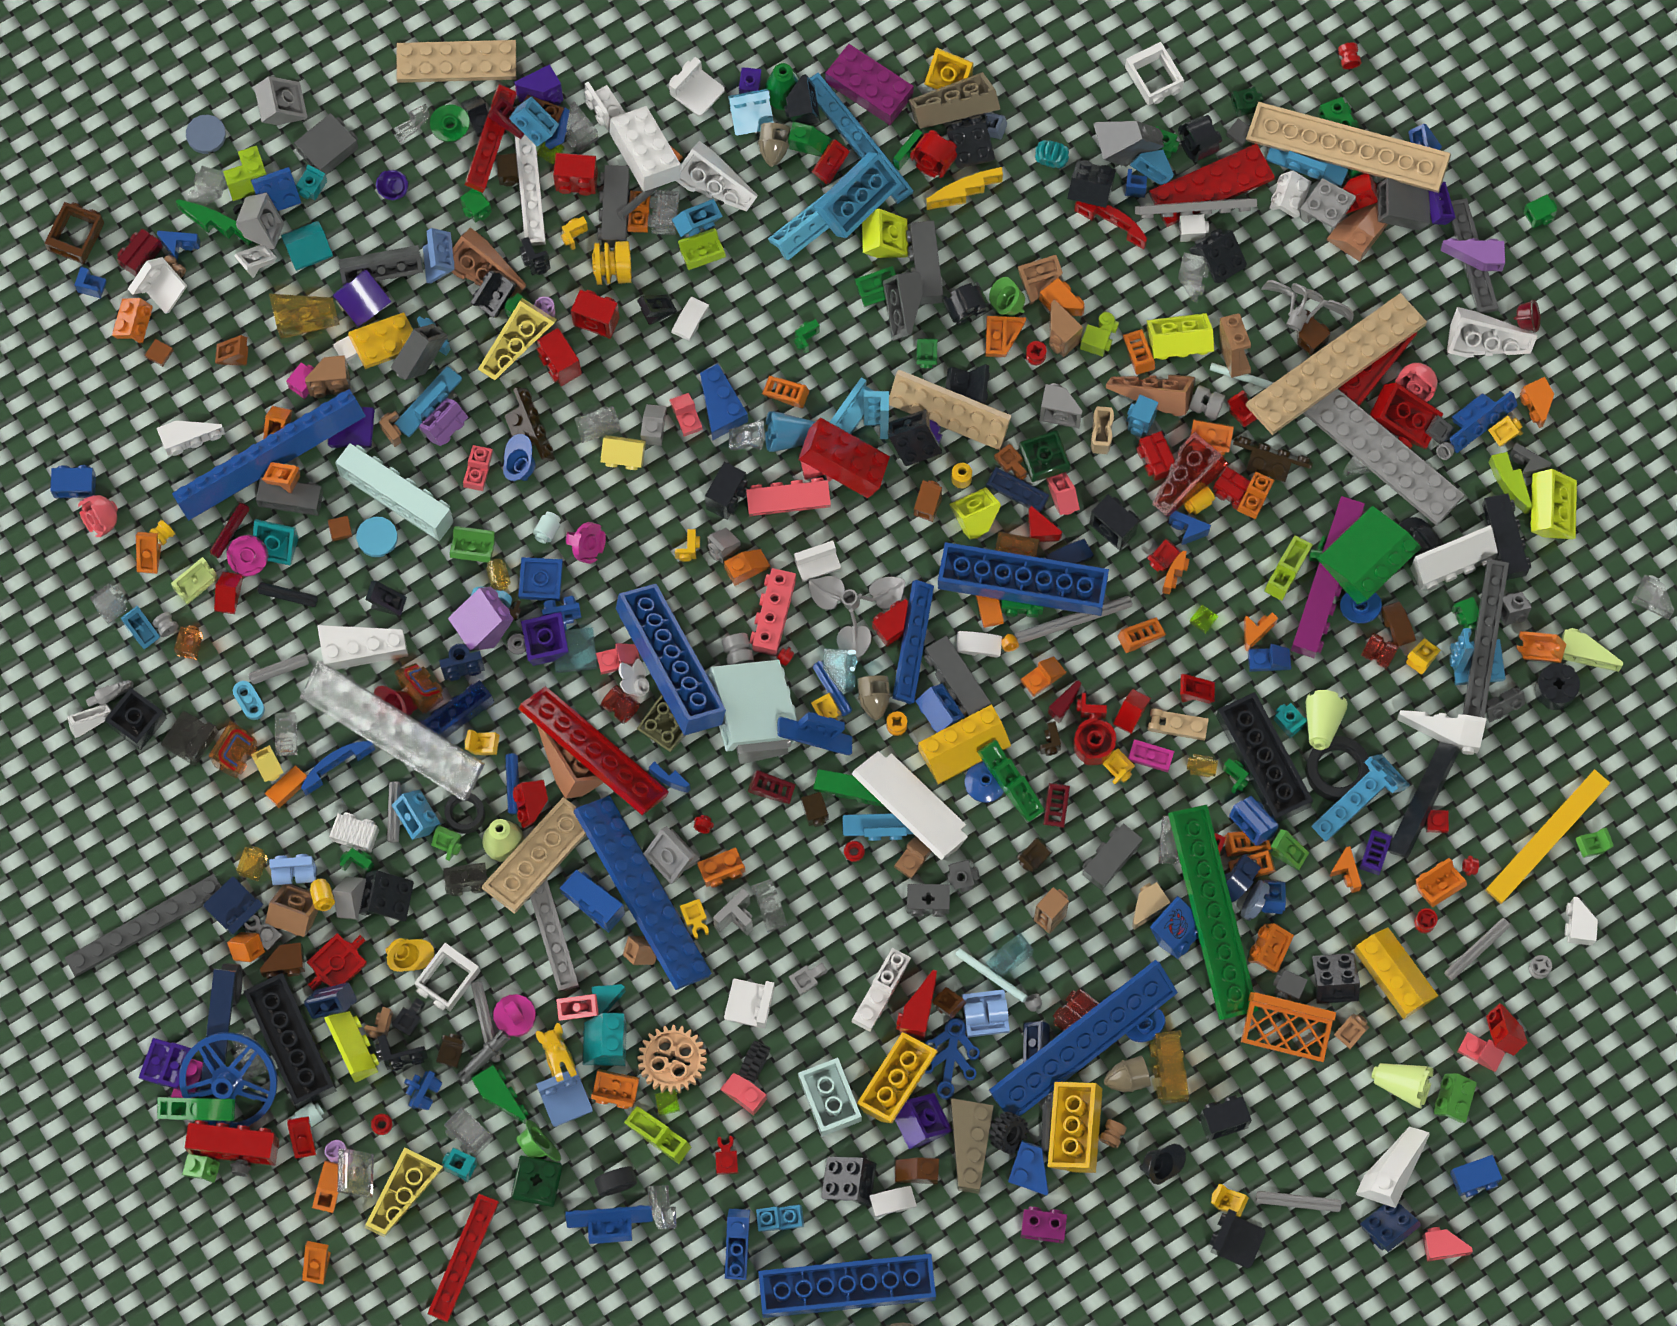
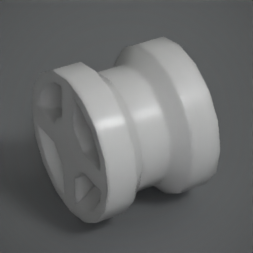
M170 612L160 614L152 622L154 627L159 629V634L163 638L174 633L179 627L177 622L172 620Z
M1544 955L1536 956L1529 965V973L1536 979L1546 978L1552 970L1551 960Z

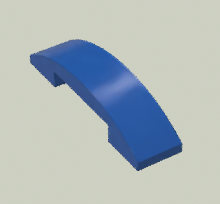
M362 741L346 745L323 758L310 771L301 788L305 796L323 785L320 779L321 776L354 755L359 761L376 750L372 741Z

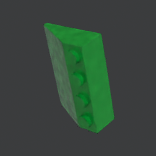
M1371 506L1317 559L1356 604L1359 605L1367 601L1422 547L1405 529L1377 508Z

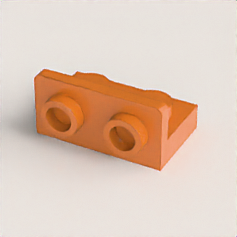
M736 847L697 862L706 887L711 886L714 888L720 886L724 880L729 878L731 880L738 879L745 872V866Z
M1275 923L1264 924L1259 929L1258 938L1249 951L1248 962L1257 963L1272 973H1277L1294 935Z

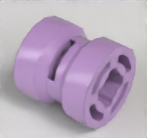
M544 296L538 298L534 306L555 317L556 312L552 299Z
M333 1140L327 1144L324 1151L330 1162L346 1165V1167L349 1166L352 1156L345 1144L340 1140Z

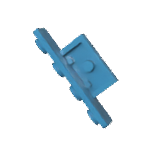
M1270 148L1266 158L1267 161L1318 180L1323 178L1338 187L1342 186L1348 171L1347 168L1311 159L1292 151L1285 152Z
M447 366L394 424L403 434L410 437L425 419L448 398V395L462 381V377Z
M893 813L843 815L844 836L864 835V837H869L870 841L881 840V836H890V840H902V836L913 834Z

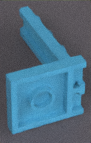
M1464 628L1461 635L1458 636V641L1450 644L1451 654L1449 660L1450 666L1454 670L1455 685H1465L1468 683L1472 652L1474 650V641L1469 642L1472 633L1471 628ZM1497 639L1490 682H1500L1506 679L1500 639Z
M1383 754L1370 756L1365 761L1370 772L1311 826L1325 842L1333 837L1384 788L1392 793L1404 791L1410 786Z

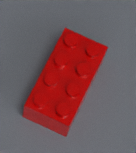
M820 417L808 430L799 460L864 497L869 498L880 488L890 456Z
M195 1120V1123H188L184 1148L191 1155L230 1161L245 1160L249 1163L275 1166L279 1139L274 1133H271V1129L259 1128V1131L250 1130V1127L238 1125L237 1128H229V1124L216 1123V1126L208 1125L206 1121Z

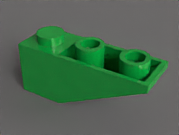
M494 1065L471 1078L484 1101L526 1124V1116L529 1114L523 1104L518 1106L515 1101L517 1095L511 1086L507 1088L503 1082L506 1080V1077L500 1068L496 1070Z

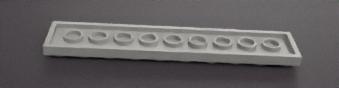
M1336 389L1303 413L1436 526L1464 498V494L1339 389Z

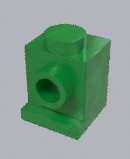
M1159 129L1163 135L1162 141L1165 142H1163L1164 147L1158 150H1164L1166 157L1170 159L1172 153H1176L1180 144L1177 141L1178 135Z
M1471 597L1455 603L1452 613H1457L1456 618L1459 625H1463L1464 628H1471V632L1476 630L1479 608L1474 598Z

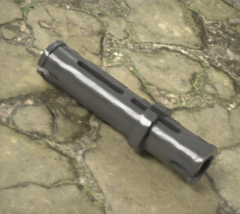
M501 1029L490 1042L484 1044V1048L457 1074V1077L463 1083L468 1084L471 1078L493 1056L496 1057L499 1054L498 1051L511 1039L510 1036H507L508 1034Z

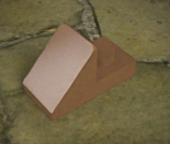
M916 836L907 844L906 851L897 861L894 868L912 880L932 851Z

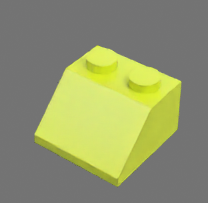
M876 209L862 222L863 253L876 258L908 257L907 219L882 209Z

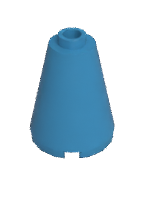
M769 411L766 418L768 431H765L767 450L769 452H776L803 446L808 430L815 421Z

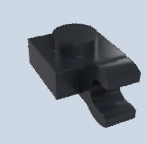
M416 998L409 1010L403 1007L392 1023V1026L411 1037L422 1020L417 1015L422 1011L425 1003Z

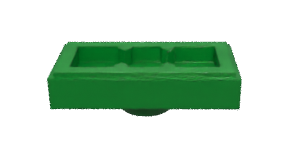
M918 129L915 130L893 157V164L896 169L900 171L908 161L910 153L923 137V132Z

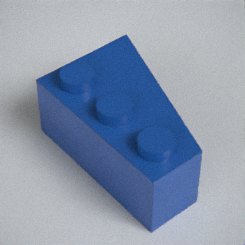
M718 364L701 372V385L713 441L747 423L748 413Z
M575 870L560 887L561 894L609 933L625 915L624 905L618 899L608 894L604 887L592 882L593 879L584 871L580 873L578 870Z

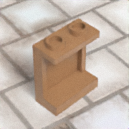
M1237 313L1220 318L1219 347L1231 378L1251 373V367L1244 349L1251 348V342L1240 314Z

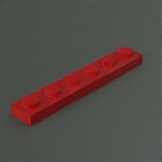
M500 84L496 88L464 184L482 193L486 188L505 128L491 120L488 116L501 97L513 106L517 95L516 91Z
M478 1194L429 1308L428 1315L444 1322H449L499 1205V1201Z

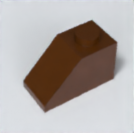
M917 1157L896 1160L895 1182L938 1184L939 1159Z

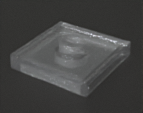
M344 1148L338 1149L337 1192L366 1198L373 1197L374 1154Z

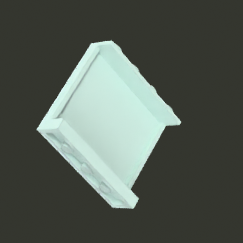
M780 660L713 666L709 669L706 675L726 709L723 723L719 726L726 751H734L738 745L788 740L777 735V720L779 717L795 721L797 719L795 706L791 702L790 689L786 685L785 672L783 667H781Z

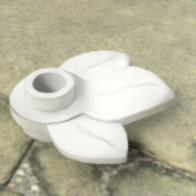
M637 658L632 667L626 663H620L619 674L623 679L620 682L622 690L627 694L643 697L649 691V682L645 678L646 670L641 660Z

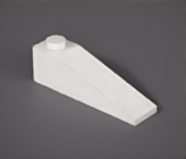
M701 141L692 148L681 164L680 179L676 180L677 183L691 192L697 191L705 194V197L719 199L727 205L746 212L758 196L713 150Z
M1457 307L1450 325L1447 352L1466 358L1474 357V355L1493 356V354L1503 353L1506 355L1531 354L1537 334L1482 313Z
M1409 1126L1364 1175L1356 1195L1396 1208L1430 1135L1429 1132Z

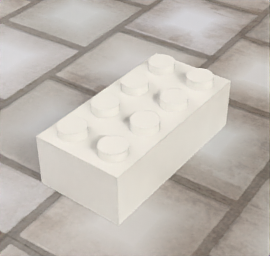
M647 106L610 118L609 133L643 192L680 179L681 164Z

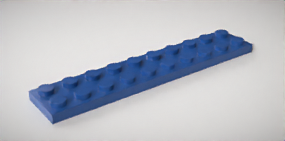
M607 796L577 807L573 811L675 991L709 977L712 974L611 797Z
M1154 960L990 1088L989 1092L1003 1113L1012 1112L1018 1116L1023 1115L1054 1090V1082H1065L1138 1023L1175 996L1178 992L1161 964Z

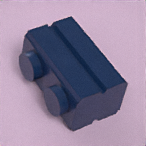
M343 983L315 990L304 1001V1004L311 1018L317 1019L346 1012L357 999L350 984Z

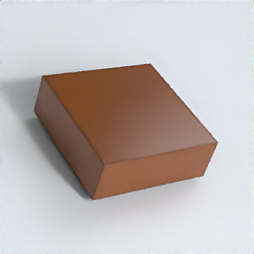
M155 339L146 352L145 357L163 367L174 350L172 347Z
M348 516L328 520L332 541L353 537Z

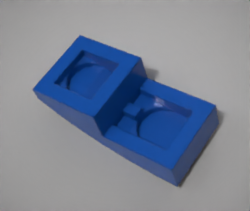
M655 761L649 766V773L663 784L686 793L690 791V784L676 770L668 775Z

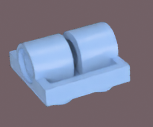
M298 854L295 858L276 856L275 859L269 860L273 885L293 884L294 876L296 884L311 883L316 880L317 866L312 856L308 854Z
M1004 990L962 994V998L966 1002L963 1009L967 1038L1010 1032Z

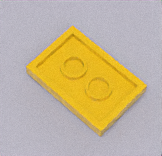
M403 312L352 330L348 336L364 368L368 369L397 358L413 329Z

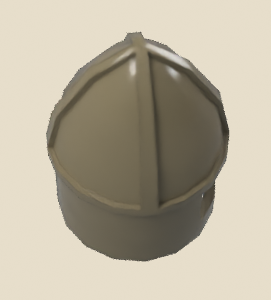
M770 122L761 124L758 140L759 151L770 167L775 166L782 160L790 146L788 138L791 128L787 125Z
M888 676L861 677L858 679V700L868 716L877 721L884 715L889 705V698L891 697V694H889Z
M1142 1055L1126 1061L1121 1060L1120 1063L1116 1064L1106 1074L1104 1085L1120 1092L1131 1093L1135 1090L1151 1086L1148 1069Z

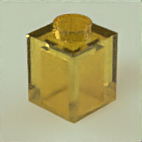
M254 846L251 849L245 847L236 869L237 873L240 876L259 882L268 859L265 853H263L264 850Z

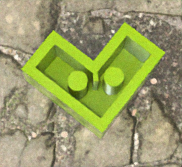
M257 146L238 151L242 165L223 171L233 201L254 195L255 191L251 180L267 175Z

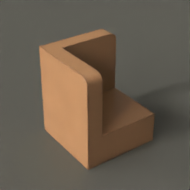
M628 936L623 956L633 965L655 964L657 957L645 936Z

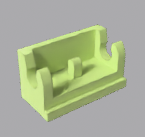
M202 557L175 579L171 585L174 591L188 605L217 581L219 577Z

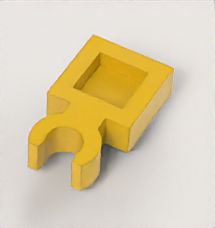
M700 899L681 905L680 909L687 927L694 926L692 930L694 938L698 939L697 931L699 929H703L705 934L709 935L708 927L702 923V921L707 920Z

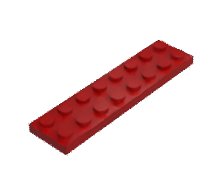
M546 686L520 704L518 709L641 815H644L667 797L669 793L667 789Z

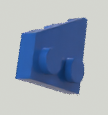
M1022 1140L1008 1182L1048 1195L1049 1189L1047 1186L1043 1148Z

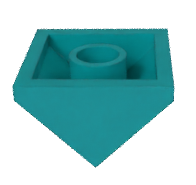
M319 221L281 235L296 271L333 257Z
M255 519L253 536L263 541L267 547L268 561L290 566L299 539L296 528Z

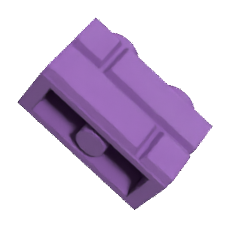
M446 398L425 419L419 428L426 434L430 442L442 446L450 441V436L456 430L464 426V421L468 416L456 401Z

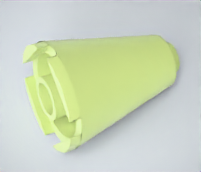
M1317 690L1311 696L1308 694L1305 702L1309 743L1317 750H1324L1330 746L1345 715L1348 704L1344 697L1342 700L1338 697V693L1334 691Z
M497 819L490 824L483 835V848L491 859L504 862L524 840V835L515 823Z
M1380 1063L1378 1067H1374L1371 1078L1374 1079V1084L1421 1109L1430 1091L1431 1083H1429L1428 1077H1433V1067Z

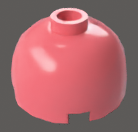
M1411 363L1405 366L1396 378L1398 384L1425 402L1432 399L1437 389L1438 380L1435 372L1429 366L1422 363Z
M94 495L79 502L78 507L82 505V511L79 512L80 517L90 532H93L94 529L97 533L96 537H102L114 528L117 523L118 509L113 501L101 495Z

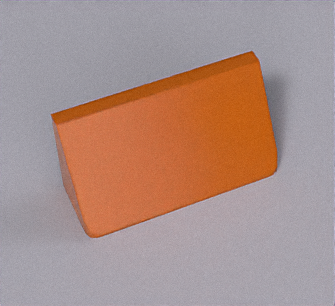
M295 765L264 794L280 808L301 789L307 775Z

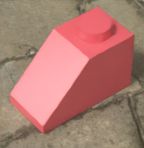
M1066 472L1046 478L1054 505L1060 515H1069L1074 511L1080 510L1076 489Z
M596 994L556 999L559 1020L599 1015Z
M735 1073L730 1076L720 1089L753 1116L767 1100V1094L750 1081Z
M1440 1227L1429 1228L1422 1236L1427 1262L1467 1256L1473 1252L1471 1246L1447 1229L1440 1230Z

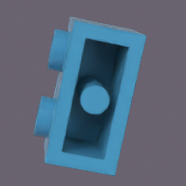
M532 97L518 105L509 118L536 146L552 137L559 126Z
M714 199L682 211L672 221L680 237L686 235L692 237L700 233L701 229L707 231L715 227L714 223L723 216Z
M1139 395L1136 404H1131L1126 422L1129 423L1128 430L1133 435L1138 437H1146L1156 417L1159 402Z
M420 789L403 793L392 804L393 809L412 840L430 835L441 824Z

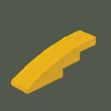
M1002 167L961 178L943 187L926 198V210L966 204V196L984 193L985 185L1001 183L1003 181Z

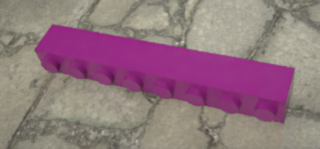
M1341 496L1323 552L1366 512L1363 510L1365 503ZM1320 562L1291 648L1292 652L1315 658L1316 653H1321L1324 641H1321L1322 634L1327 635L1330 626L1327 619L1329 615L1333 616L1336 607L1333 600L1335 596L1339 597L1342 589L1341 585Z

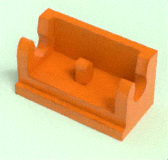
M1520 631L1519 638L1523 641V646L1517 645V650L1523 655V659L1561 663L1566 643L1558 635Z

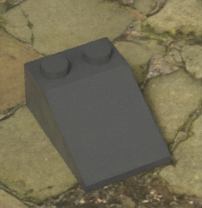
M920 272L897 274L883 281L893 341L912 333L924 288V281Z

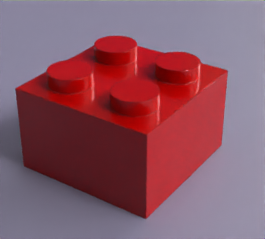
M556 153L553 173L556 191L562 194L574 192L584 196L596 194L598 179L596 156Z
M579 290L571 309L573 326L611 339L620 319L618 303L610 297L603 298L597 296L591 290Z
M559 328L537 340L538 358L543 366L547 365L550 370L548 373L553 382L557 381L560 386H563L582 375L579 359Z

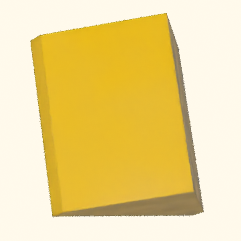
M936 48L924 85L939 89L969 78L973 75V62Z

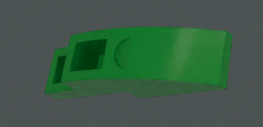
M158 1097L157 1119L234 1121L235 1099Z

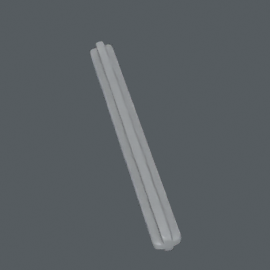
M1125 596L1104 603L1101 616L1076 612L1016 632L1014 636H1016L1018 643L1021 644L1132 607V600L1130 596Z

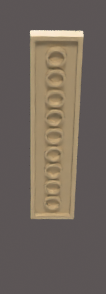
M1262 102L1257 104L1246 137L1248 142L1285 152L1292 151L1311 159L1385 179L1391 178L1400 183L1437 193L1440 191L1451 157V153Z
M1399 293L1246 403V407L1273 435L1426 326L1427 321Z

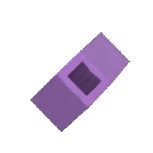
M1455 238L1443 240L1442 252L1481 271H1502L1504 268V241H1499L1498 239L1478 241V239L1474 238L1466 241H1460Z

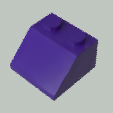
M551 65L543 67L514 82L517 99L521 103L524 102L527 95L557 106L563 101L561 83Z
M562 612L521 621L527 658L533 666L554 662L569 653Z
M935 1093L907 1100L895 1118V1122L909 1149L923 1146L952 1132Z

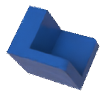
M1128 169L1125 196L1145 198L1147 176L1132 175V169Z
M81 267L74 285L78 293L101 299L107 281L105 278L91 275L89 269Z

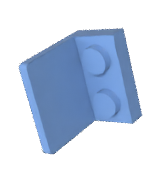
M434 228L427 230L428 244L423 246L426 282L430 284L455 270L451 232Z
M576 1068L577 1075L570 1077L568 1071L562 1073L564 1080L557 1082L554 1076L536 1084L553 1127L593 1111Z

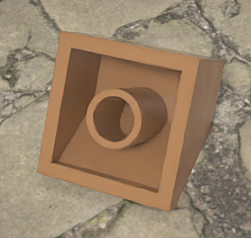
M1054 299L1051 303L1049 344L1056 354L1065 357L1081 342L1083 327Z
M286 884L282 885L270 901L265 923L291 932L294 935L305 937L311 929L319 910L314 908L310 891Z

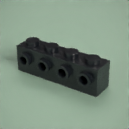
M1509 493L1484 498L1482 508L1487 526L1491 525L1498 551L1496 559L1497 561L1509 563L1506 580L1527 576L1529 569H1531L1530 558L1525 555V540L1523 537H1520V521L1518 518L1515 519L1514 500H1510Z

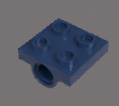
M464 644L453 645L449 650V658L439 660L444 679H449V681L458 680L461 676L468 674L469 676H476L481 674V671H485L480 651L470 653L468 647Z
M1399 1202L1396 1208L1384 1204L1360 1223L1362 1229L1370 1236L1374 1244L1383 1251L1385 1249L1387 1252L1391 1251L1421 1226L1419 1220Z

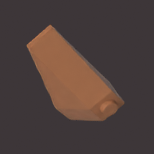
M1378 202L1359 209L1338 223L1328 236L1327 241L1360 262L1388 225L1378 222Z
M471 227L453 247L455 270L451 272L457 277L474 281L476 285L481 286L484 282L483 278L491 270L501 271L517 284L511 295L512 297L517 293L520 294L526 287L525 282L490 243Z
M1168 375V379H1156V376H1149V378L1139 380L1136 376L1111 377L1106 384V388L1137 401L1139 395L1159 402L1157 410L1170 413L1173 416L1186 415L1189 410L1195 377Z
M537 726L556 784L565 799L582 797L604 783Z

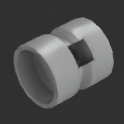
M1199 385L1189 409L1197 413L1204 412L1205 416L1216 420L1226 396L1218 392L1210 393V389ZM1204 399L1209 400L1207 405L1203 404Z
M746 633L733 634L722 640L724 652L728 654L726 658L728 665L754 662L752 651L748 649L750 643Z

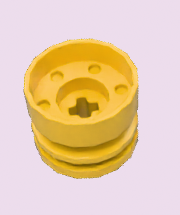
M629 241L615 242L614 251H610L608 242H605L604 252H601L600 243H594L592 265L597 285H602L603 275H606L607 284H611L612 275H616L618 284L632 283Z

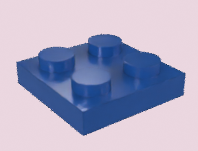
M289 167L251 180L255 194L267 193L277 211L301 204Z
M521 557L519 599L560 601L563 559Z

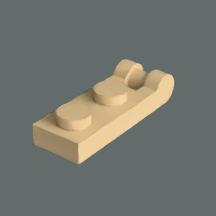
M1151 709L1150 716L1152 718L1151 723L1148 724L1149 731L1205 741L1208 718ZM1160 719L1166 720L1165 725L1159 724Z

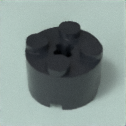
M1209 115L1195 118L1180 125L1178 128V134H1182L1183 140L1180 141L1181 146L1189 159H1195L1194 162H1198L1218 153L1222 137L1218 131H1215Z
M975 282V286L972 283L963 285L952 291V296L949 299L946 296L942 299L952 321L957 323L958 326L969 321L968 318L973 315L976 317L984 315L989 305L978 282Z
M1560 663L1551 664L1544 668L1538 677L1534 689L1535 696L1540 703L1550 710L1565 709L1577 696L1580 689V680L1572 666Z

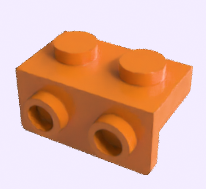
M141 298L122 299L112 336L117 339L132 338L138 343H143L153 306Z
M1193 419L1189 446H1193L1192 449L1196 451H1205L1206 448L1213 450L1214 454L1225 455V452H1230L1234 426Z
M1450 858L1438 863L1436 867L1422 873L1416 879L1418 892L1432 907L1467 886L1466 880L1454 868L1453 861Z
M598 1069L591 1099L596 1100L599 1104H617L616 1106L622 1109L633 1107L636 1102L640 1078Z

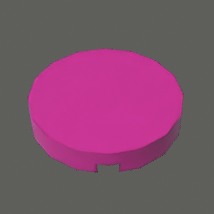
M240 536L231 542L227 550L228 564L233 571L243 576L256 575L267 564V547L256 536Z

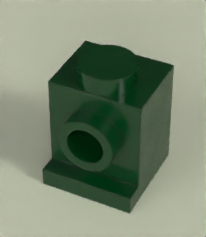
M1255 87L1239 92L1233 91L1231 101L1237 117L1254 113L1258 102H1264L1261 91L1257 92Z

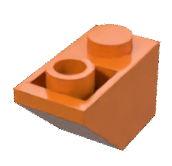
M1059 278L1054 280L1039 294V300L1049 311H1051V303L1055 299L1071 316H1082L1084 314L1085 304L1079 296H1075L1071 292L1070 286Z
M1545 377L1523 386L1520 393L1522 404L1524 406L1527 405L1532 422L1537 423L1539 428L1543 427L1554 397V392Z
M324 1161L312 1208L331 1213L334 1212L346 1165Z

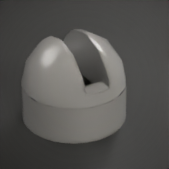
M1449 442L1440 444L1436 449L1438 457L1442 460L1452 457L1454 446Z
M1036 993L1028 996L1024 1004L1029 1011L1035 1012L1037 1011L1036 1007L1038 1009L1041 1008L1042 1000L1039 994Z

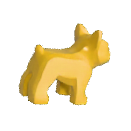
M556 1023L553 1030L545 1033L536 1031V1038L545 1050L552 1077L555 1076L557 1082L564 1080L560 1068L561 1062L565 1064L570 1077L577 1075L571 1053L562 1037L563 1029L560 1023Z

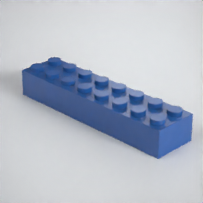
M945 542L938 577V589L1101 616L1109 569Z
M657 584L619 593L616 611L684 736L722 725L726 709Z
M932 1254L758 1271L763 1318L936 1301Z

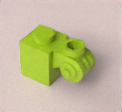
M1104 312L1099 316V328L1087 325L1081 341V350L1102 357L1105 350H1110L1113 342L1110 336L1111 333L1116 334L1119 322L1109 312Z

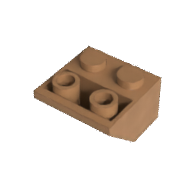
M345 355L324 357L305 378V383L310 396L322 398L330 394L337 396L348 389L351 391L350 374Z

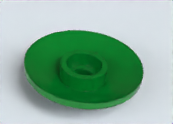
M453 104L443 105L437 108L431 115L430 129L433 135L441 141H457L463 138L469 130V116L460 106ZM449 124L454 125L452 128H447Z

